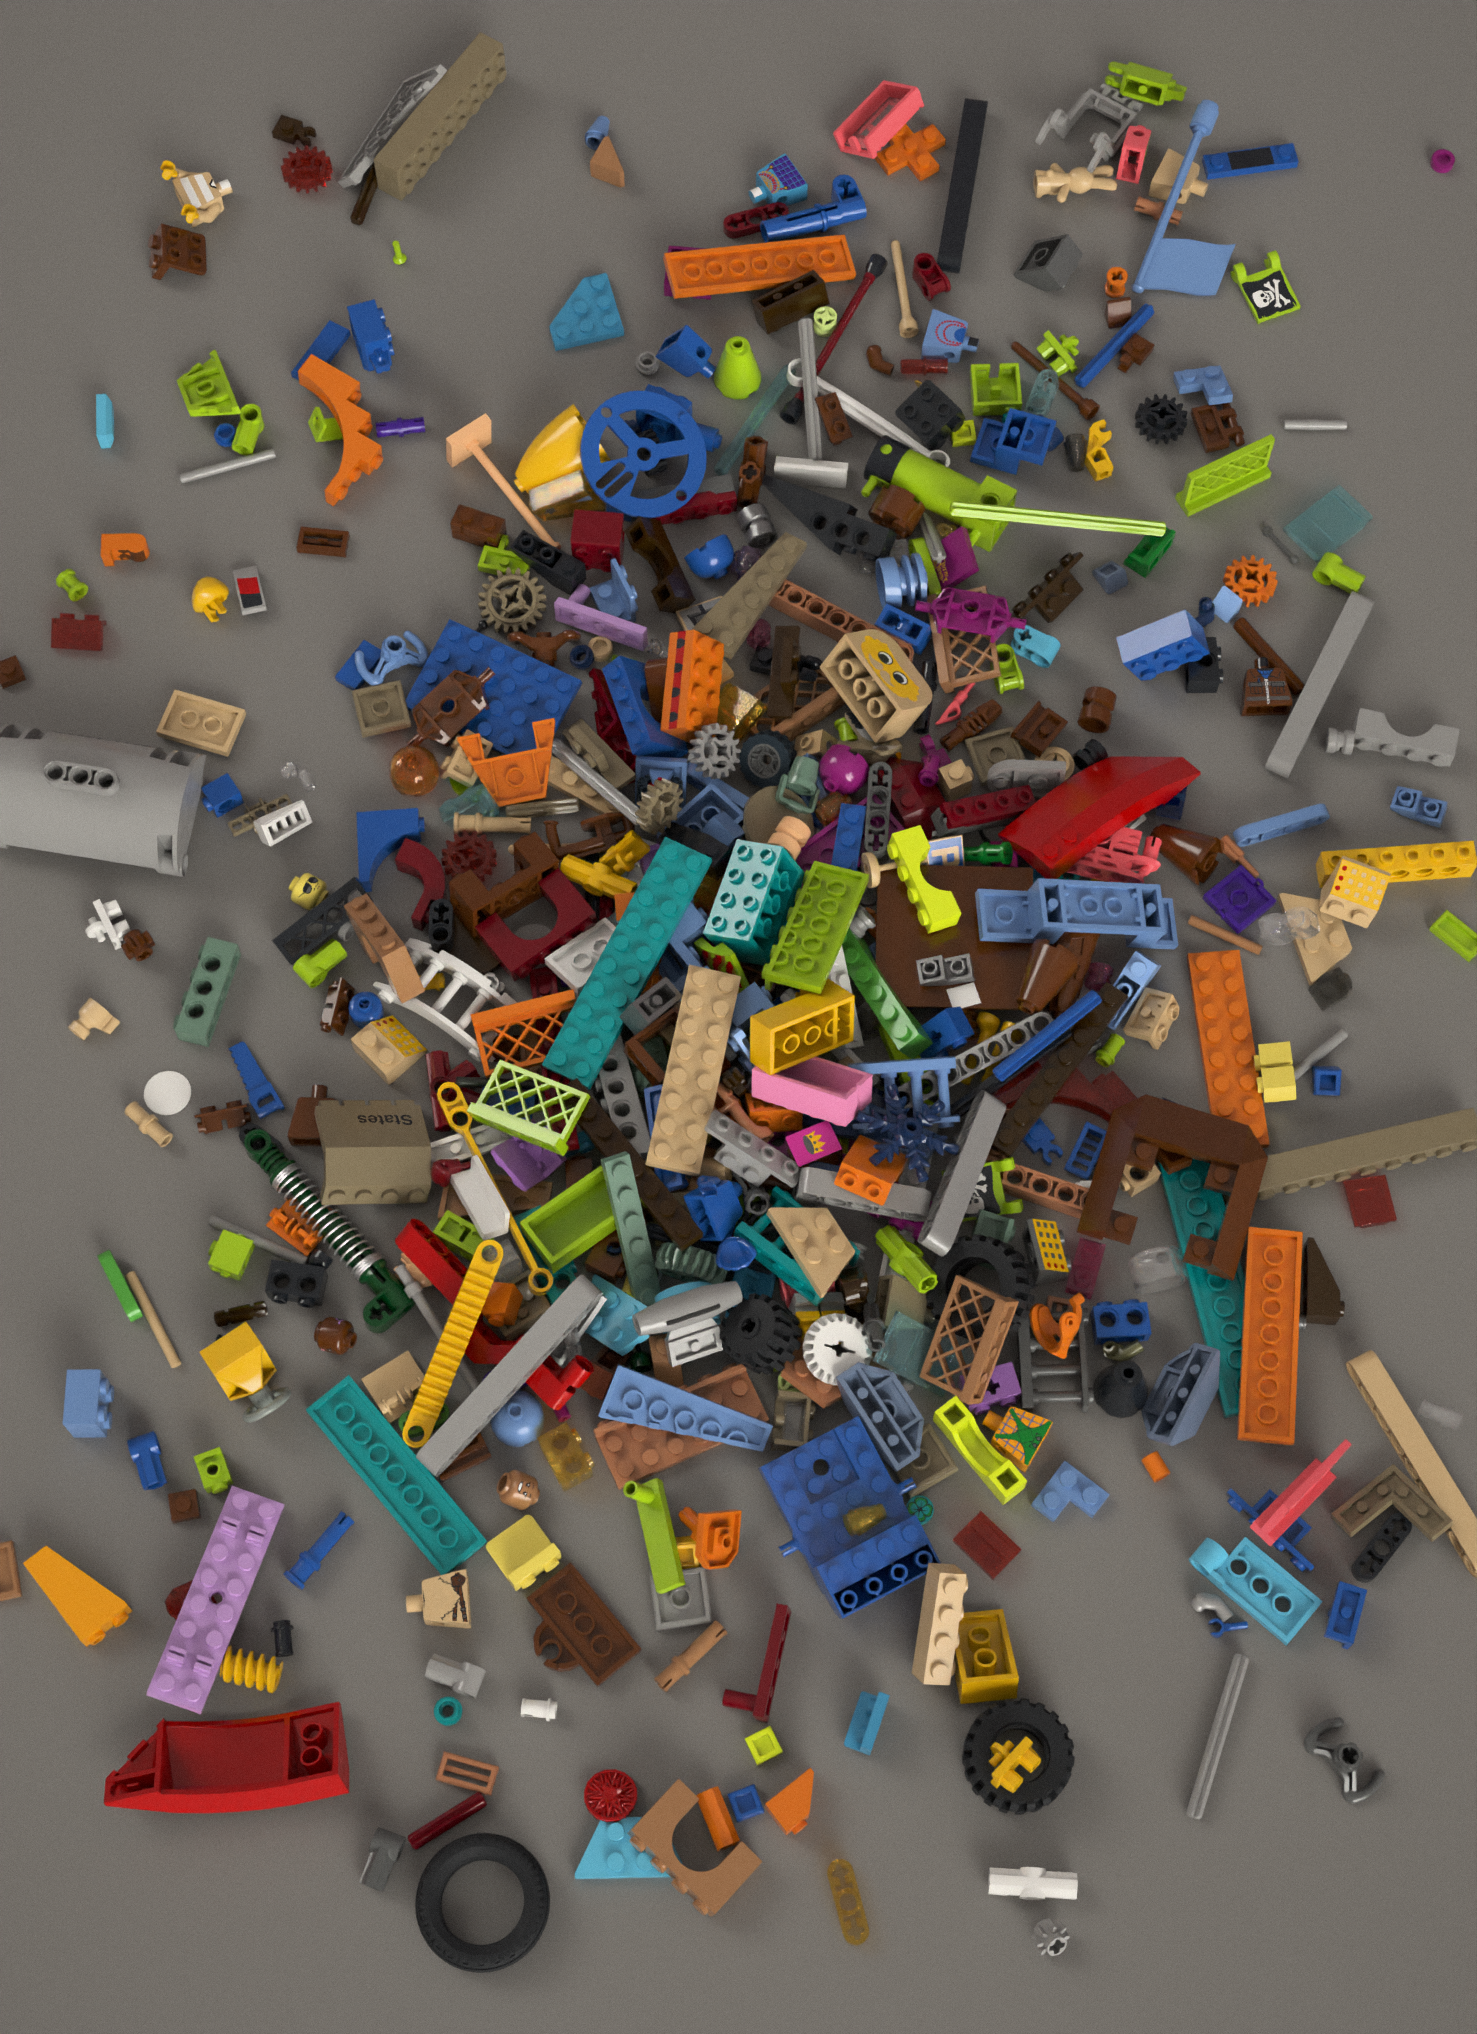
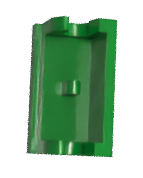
M1166 527L1163 536L1145 535L1124 560L1123 565L1146 578L1172 546L1176 531Z

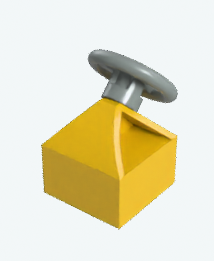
M244 1322L199 1352L230 1401L246 1396L249 1397L253 1404L247 1408L242 1416L243 1420L247 1423L257 1421L272 1413L284 1404L291 1395V1390L288 1387H281L274 1391H271L267 1383L277 1369L247 1322Z

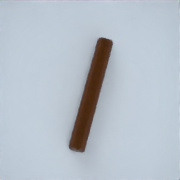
M1243 617L1239 618L1233 625L1236 632L1260 658L1265 657L1269 659L1270 668H1281L1283 670L1288 688L1294 695L1301 693L1305 684L1250 623Z

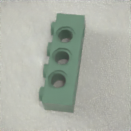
M208 937L205 945H201L198 953V966L193 968L190 975L191 985L189 991H185L182 997V1011L180 1015H176L173 1023V1029L179 1040L209 1047L241 957L238 944ZM213 965L220 966L215 971H209V968ZM211 988L208 994H200L203 989ZM195 1012H203V1014L198 1018L192 1017V1015Z

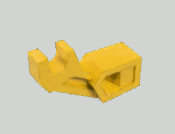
M1104 419L1093 423L1088 431L1089 439L1084 465L1095 482L1112 476L1114 467L1105 448L1101 447L1112 436L1110 430L1107 432L1100 431L1106 428V421ZM1095 458L1100 459L1098 462H1094Z

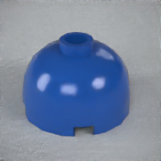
M723 534L706 542L700 549L696 548L686 555L684 559L690 570L698 577L705 579L714 577L715 580H718L728 574L727 568L734 560V549L727 535Z

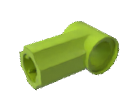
M246 404L240 409V421L232 443V449L240 455L247 456L253 454L258 436L264 429L265 424L261 409L256 404Z
M1331 552L1323 555L1312 572L1313 578L1320 584H1333L1350 594L1352 591L1358 593L1366 578L1365 575L1344 565L1342 559Z
M332 938L312 955L305 954L300 957L294 964L293 970L310 988H315L324 981L327 972L347 957V952L337 940Z

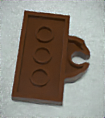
M571 1562L527 1597V1601L543 1619L536 1628L533 1637L536 1656L542 1655L544 1648L548 1645H555L559 1649L557 1657L547 1659L543 1663L548 1669L563 1672L571 1671L581 1666L594 1684L599 1687L642 1651Z

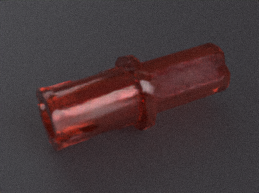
M923 357V359H903L900 362V371L902 374H923V376H926V374H948V358L926 359V357Z

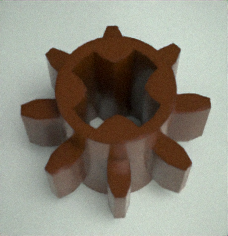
M134 929L124 936L123 941L125 943L121 945L123 952L129 960L135 958L136 961H143L152 955L153 949L151 947L155 946V943L147 930L142 933L139 929Z

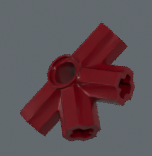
M436 1050L425 1054L434 1129L440 1132H450L453 1129L446 1120L435 1090L443 1083H455L456 1077H480L475 1066L467 1059L450 1070L448 1052ZM459 1087L468 1107L471 1102L477 1103L481 1094L466 1087ZM446 1088L448 1092L441 1095L443 1100L446 1102L454 1101L457 1097L456 1091L452 1088ZM455 1113L452 1117V1120L454 1124L458 1126L457 1117Z

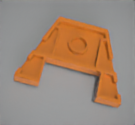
M555 718L532 722L536 749L485 759L480 733L457 737L460 746L496 808L547 797Z

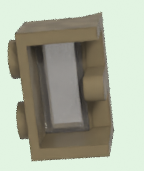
M784 1390L778 1391L774 1403L770 1451H792L813 1440V1430L809 1429V1420L814 1419L815 1403H811V1399L805 1394Z

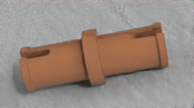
M1139 196L1134 211L1152 216L1154 220L1158 221L1165 205H1163L1164 202L1159 201V203ZM1174 209L1169 222L1178 226L1183 211Z

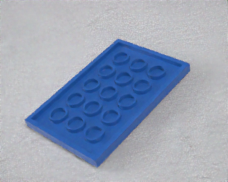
M449 619L405 700L407 709L412 711L452 671L458 670L472 677L474 675L478 677L489 666L496 674L483 687L490 708L488 710L484 708L458 734L462 735L467 729L475 734L480 733L482 738L493 743L492 750L503 755L537 748L532 722L555 718V736L582 685V681ZM446 701L443 705V711L446 713L451 712L455 706L454 701Z

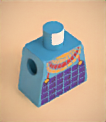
M785 153L756 173V188L749 190V197L754 204L765 200L767 204L782 202L788 206L807 200L808 184Z

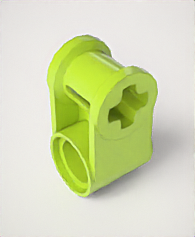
M998 644V657H1004L1007 661H999L1001 676L994 678L997 693L1000 695L1004 691L1016 688L1023 690L1024 679L1013 648L1008 644ZM990 661V668L994 670L993 662Z

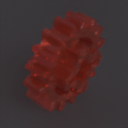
M305 145L304 150L296 147V153L289 151V158H283L284 165L281 166L284 182H288L290 189L296 186L298 193L305 189L306 194H309L312 188L315 192H318L319 185L325 188V180L331 181L330 174L333 173L330 157H326L324 150L318 153L316 146L312 150H309L308 145Z
M466 830L463 831L462 837L454 834V842L447 840L446 846L448 849H442L443 858H441L442 866H446L444 868L446 875L451 874L453 878L457 874L465 873L471 869L477 878L484 882V874L492 875L491 867L497 866L496 859H494L497 857V853L493 849V842H487L485 834L479 838L477 831H473L471 836L468 835ZM452 861H454L456 865H460L461 868H457Z

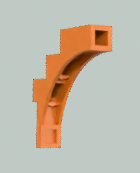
M311 354L298 370L299 384L314 393L329 408L339 425L344 442L339 471L325 489L326 502L335 506L339 500L345 498L348 487L352 482H357L362 472L370 475L374 469L377 470L383 462L382 446L367 437L372 430L371 414L357 406L362 395L360 392V382Z

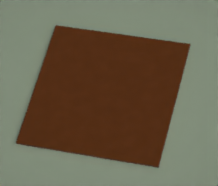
M920 865L921 874L927 883L939 890L951 891L961 911L957 925L929 934L925 926H922L918 920V910L915 904L910 902L907 894L908 888L905 882L900 880L897 868L880 871L881 879L877 886L876 964L888 984L906 1007L953 1008L947 989L974 982L981 1003L962 1009L1020 1010L1016 999L1033 943L980 941L975 892L977 889L1028 891L1033 885V868ZM970 954L975 981L945 986L920 985L916 960L942 955L945 959Z

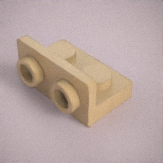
M467 729L461 736L459 734L456 735L450 746L454 749L451 756L447 755L440 766L443 770L440 778L445 780L449 776L468 788L474 785L478 775L457 740V737L475 734L474 732ZM481 737L486 759L493 743Z
M1145 987L1123 1029L1125 1034L1149 1041L1152 1048L1158 1050L1161 1043L1166 1040L1172 1022L1179 1015V1005L1173 994Z

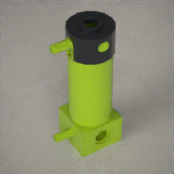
M884 435L878 441L867 461L864 479L868 480V482L861 491L862 496L869 497L876 486L881 488L886 485V488H889L890 485L899 486L915 495L913 500L917 504L921 501L926 509L959 526L967 528L972 548L976 545L988 552L992 550L1010 521L950 515L951 502L961 501L1015 507L1017 496L1016 489L988 475L980 484L914 451L913 448L887 435Z

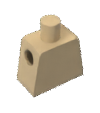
M1168 148L1151 181L1148 196L1163 200L1168 199L1184 156ZM1195 162L1191 164L1176 203H1186L1191 193L1204 197L1207 191L1208 183L1198 180L1200 166Z

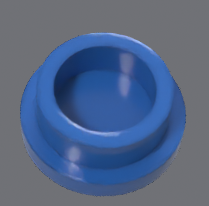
M229 423L220 424L214 433L216 443L222 447L232 446L237 429Z

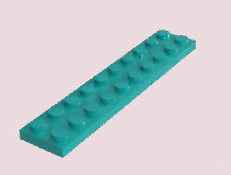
M667 837L664 838L542 1063L543 1068L570 1081L577 1078L586 1089L590 1090L625 1025L619 1016L642 994L712 863L710 857Z
M1193 1158L1190 1166L1169 1175L1159 1161L1157 1162L1182 1260L1190 1234L1216 1241L1225 1211L1222 1194L1203 1188L1210 1164ZM1240 1260L1233 1281L1207 1273L1208 1269L1183 1262L1204 1344L1220 1351L1219 1389L1217 1393L1224 1418L1237 1416L1239 1411L1245 1283Z

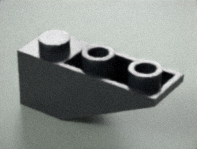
M522 530L510 547L514 554L551 585L569 595H572L577 586L583 584L587 579L585 563L525 530Z

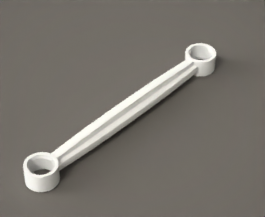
M798 358L789 363L787 380L793 386L803 387V378L796 377L791 373L795 368L802 369L801 358ZM817 376L818 395L823 396L836 392L845 414L878 436L883 437L887 435L932 460H941L949 468L950 458L947 453L942 450L929 451L899 428Z

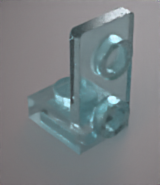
M483 783L478 786L469 787L462 795L455 799H448L439 808L440 817L443 822L453 818L454 812H459L460 814L475 804L483 816L500 817L497 803Z

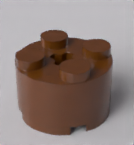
M884 485L869 509L868 515L872 523L891 529L897 533L896 539L904 542L907 537L912 535L925 512V506L921 501L917 504L913 500L915 495L896 485H890L889 488H886V485Z

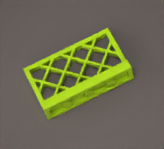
M1270 434L1188 473L1184 489L1176 493L1175 496L1176 501L1186 516L1189 517L1270 478L1272 472L1267 465L1275 442L1273 435Z
M499 1060L477 1103L471 1102L467 1112L479 1123L565 1156L569 1148L566 1142L587 1105L590 1096L580 1090ZM504 1069L511 1071L514 1079L501 1084L499 1078ZM529 1079L534 1080L535 1088L523 1093L520 1083ZM516 1085L518 1095L505 1100L503 1090ZM555 1088L558 1096L544 1101L542 1092ZM499 1092L501 1102L493 1106L487 1105L486 1102L489 1097ZM538 1094L540 1104L527 1109L525 1099ZM573 1096L580 1098L576 1107L569 1110L566 1109L564 1100ZM521 1101L523 1111L514 1115L510 1114L507 1106ZM560 1102L562 1113L549 1117L547 1107ZM543 1110L545 1120L535 1124L532 1123L529 1115ZM565 1118L566 1126L562 1133L554 1132L552 1123Z

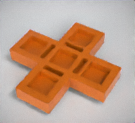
M905 124L888 141L891 146L878 152L875 157L876 162L887 175L908 166L917 179L922 181L939 172L940 165L930 153L945 146L946 139L934 124L916 133H913Z

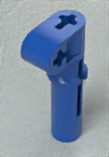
M845 174L835 177L832 183V203L824 205L816 203L813 208L761 221L760 230L764 242L782 241L819 230L823 233L830 227L866 218V205L855 180Z

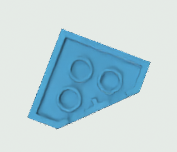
M607 273L583 278L550 324L549 330L555 351L624 336V328Z

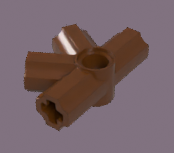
M760 436L745 438L737 495V506L742 509L752 504H758L760 488L763 486L762 481L766 472L765 461L768 441Z

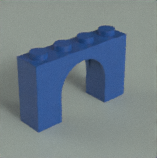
M618 656L603 667L602 670L632 754L648 757L681 758L689 752L685 741L661 731V724L649 714L642 700H649L645 676L646 663Z

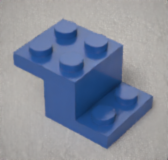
M1013 408L1009 409L1005 423L984 418L970 462L1014 475L1018 472L1021 460L1042 466L1057 421Z

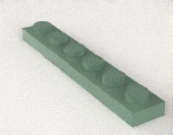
M625 1151L601 1159V1164L633 1298L648 1307L655 1303V1296L661 1290L630 1154Z

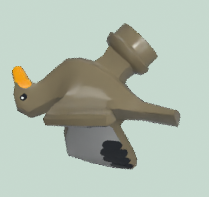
M846 712L844 714L846 721L856 733L858 740L852 742L837 740V744L851 747L849 752L859 753L868 763L869 767L876 762H886L893 754H895L896 758H902L903 747L900 741L893 739L884 744L875 743L853 712Z

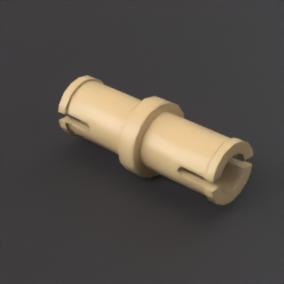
M136 1101L126 1107L125 1115L139 1126V1130L143 1134H148L160 1147H165L170 1143L173 1134L168 1132L158 1122V1118L155 1115H150Z

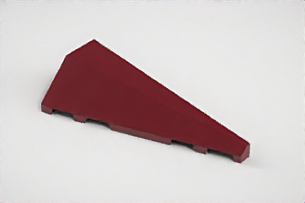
M592 668L589 672V677L593 679L594 691L591 692L592 699L596 700L597 711L594 712L597 735L636 775L637 755L632 754L605 676L600 669Z

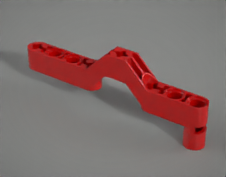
M413 1218L395 1238V1243L453 1305L468 1269L422 1221ZM481 1312L466 1347L465 1354L474 1364H498L525 1334H522L517 1341L501 1340L483 1321V1313ZM549 1355L526 1380V1383L550 1408L561 1410L575 1394L576 1388H580L594 1372V1367L584 1356L575 1355L567 1366L562 1369Z

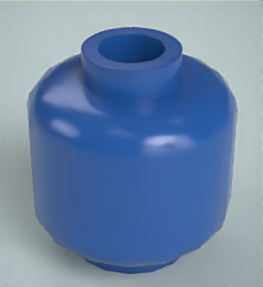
M360 992L350 1000L348 1009L351 1020L360 1029H363L372 1021L383 1018L382 1002L374 993Z

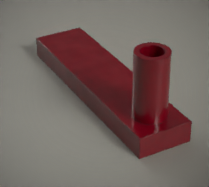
M776 1604L757 1695L725 1689L723 1695V1706L751 1711L756 1721L768 1723L791 1617V1610L788 1605Z

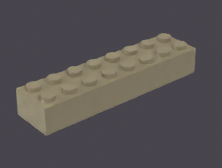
M481 32L475 37L373 159L378 189L400 201L412 192L414 185L420 178L426 175L432 163L438 161L446 146L452 144L456 134L465 128L471 116L479 111L480 105L485 99L490 98L495 87L504 81L507 72L502 43Z

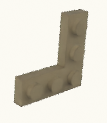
M1394 1464L1331 1513L1332 1519L1350 1537L1354 1536L1392 1504L1431 1542L1453 1525V1520Z

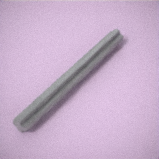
M802 318L798 321L808 457L812 460H822L820 413L815 398L818 397L813 321L811 318Z
M555 738L553 740L552 754L633 824L639 825L636 823L639 816L635 815L639 808L593 768L591 769L584 760L563 742Z
M1235 1654L1233 1656L1188 1804L1186 1815L1193 1819L1199 1820L1202 1818L1249 1663V1658L1242 1654Z

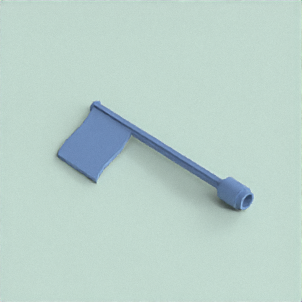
M1202 100L1201 104L1197 105L1189 127L1192 130L1193 136L1134 284H1131V290L1135 293H1142L1144 289L1170 290L1196 296L1216 295L1236 244L1218 245L1191 239L1163 238L1201 139L1212 133L1218 118L1219 106L1211 100Z

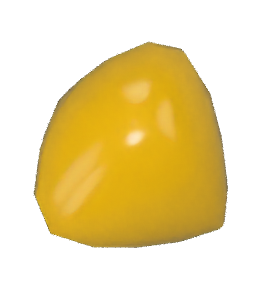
M206 576L198 580L192 593V607L197 613L204 612L211 622H217L219 617L216 615V610L218 614L227 612L222 603L228 597L229 588L222 581L213 577Z

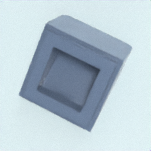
M1110 561L1092 571L1093 576L1107 594H1112L1128 585L1126 570L1114 561Z

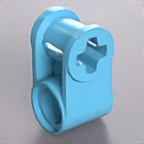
M1026 625L1025 630L1016 628L1013 634L1014 638L1011 641V647L1016 655L1024 657L1042 668H1048L1061 647L1060 642L1056 638Z

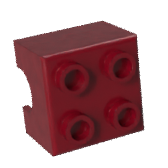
M574 510L570 540L572 557L585 563L586 571L592 568L611 573L610 560L613 558L617 560L619 565H622L625 545V532L623 531L624 514Z

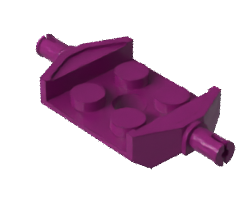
M949 587L944 588L937 599H933L932 603L917 600L915 611L927 612L933 615L937 633L941 634L942 628L983 634L991 636V643H994L1009 627L1025 630L1027 619L1011 617L1012 613H1009L1005 597ZM975 607L977 610L974 612H969L966 610V608Z

